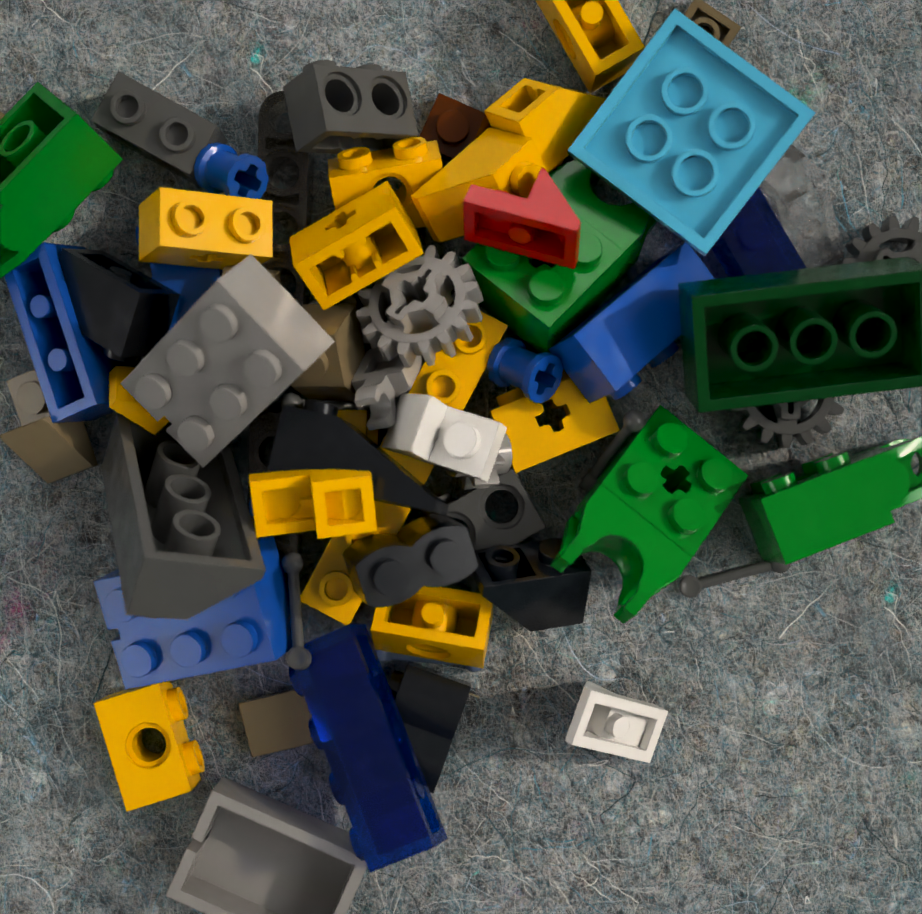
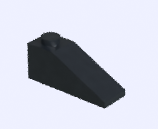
M305 400L303 409L283 405L267 472L310 469L370 471L374 500L446 517L449 505L357 427L337 417L338 407L313 400Z

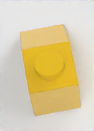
M489 127L410 197L433 240L442 243L464 235L463 200L471 184L493 190H502L515 196L528 198L542 167L546 171L547 169L533 138Z

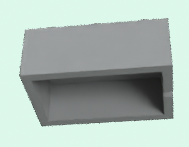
M250 254L216 280L120 384L157 422L165 416L172 423L166 431L204 467L335 341L260 262Z
M222 777L211 791L191 838L193 840L186 848L165 896L204 914H347L369 864L374 843Z

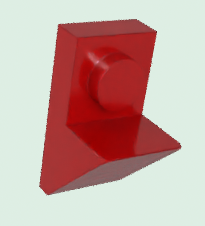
M544 167L540 169L528 198L515 196L502 190L470 185L463 200L464 240L575 270L579 255L581 222Z

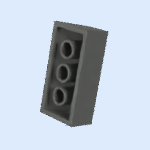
M117 414L101 469L126 615L187 620L263 579L266 568L230 443L207 465L202 467L166 431L172 425L170 421L154 435L123 415Z

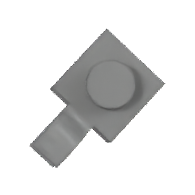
M378 348L366 351L351 383L356 391L354 398L356 406H370L371 416L367 422L369 431L391 427L396 419L395 397L411 390L424 361L423 356H416L414 363L409 368L403 365L398 354L388 362L383 358Z

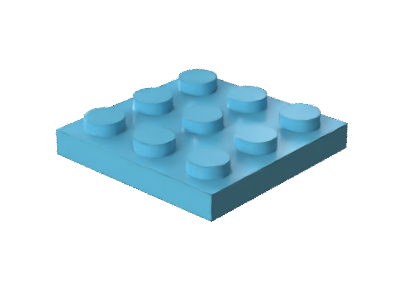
M674 9L569 147L568 154L705 257L816 112L684 14Z

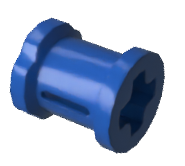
M215 142L204 147L196 157L194 177L198 185L205 191L215 194L224 192L225 195L253 199H260L266 191L269 181L265 162L255 155L244 153L238 156L231 146Z
M507 337L502 342L496 344L487 362L488 378L492 383L500 387H508L510 385L517 387L523 391L524 396L534 403H543L549 400L558 389L563 374L562 362L556 355L547 352L533 353L526 350V345L521 340L513 337Z

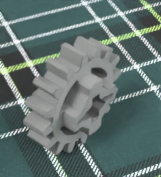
M429 245L424 256L415 258L373 282V289H363L358 292V297L364 307L357 310L356 315L364 328L362 332L371 347H378L383 358L388 362L398 354L403 365L409 368L414 363L416 356H423L428 367L435 364V353L443 350L451 358L454 357L456 351L453 342L457 339L471 342L474 337L468 323L482 322L483 318L478 306L480 302L484 301L483 295L468 263L461 265L456 253L453 251L448 252L440 259L436 247ZM452 289L455 290V301L453 308L449 306L453 301V298L450 294ZM386 314H387V316H388V318H389V321H388L387 323H386Z

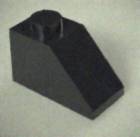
M61 249L59 261L81 334L101 345V352L111 359L132 363L136 357H145L168 333L180 294L105 251Z

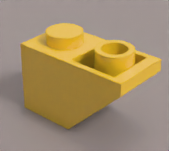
M523 78L485 109L484 112L491 128L533 138L549 173L562 165L564 159L569 155V147L606 98Z

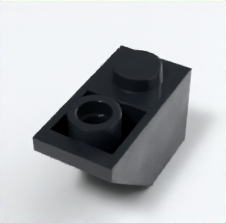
M547 538L542 541L508 546L498 545L487 549L474 550L478 567L471 575L484 598L532 632L583 623L592 570L583 556L580 555L562 573L558 572L551 564L560 551L563 538Z

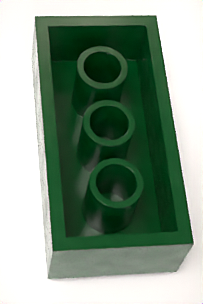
M909 257L678 283L685 395L698 413L922 387V264Z

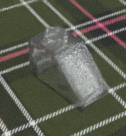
M791 145L751 196L752 208L787 270L828 266L844 257V252L826 175L802 152Z

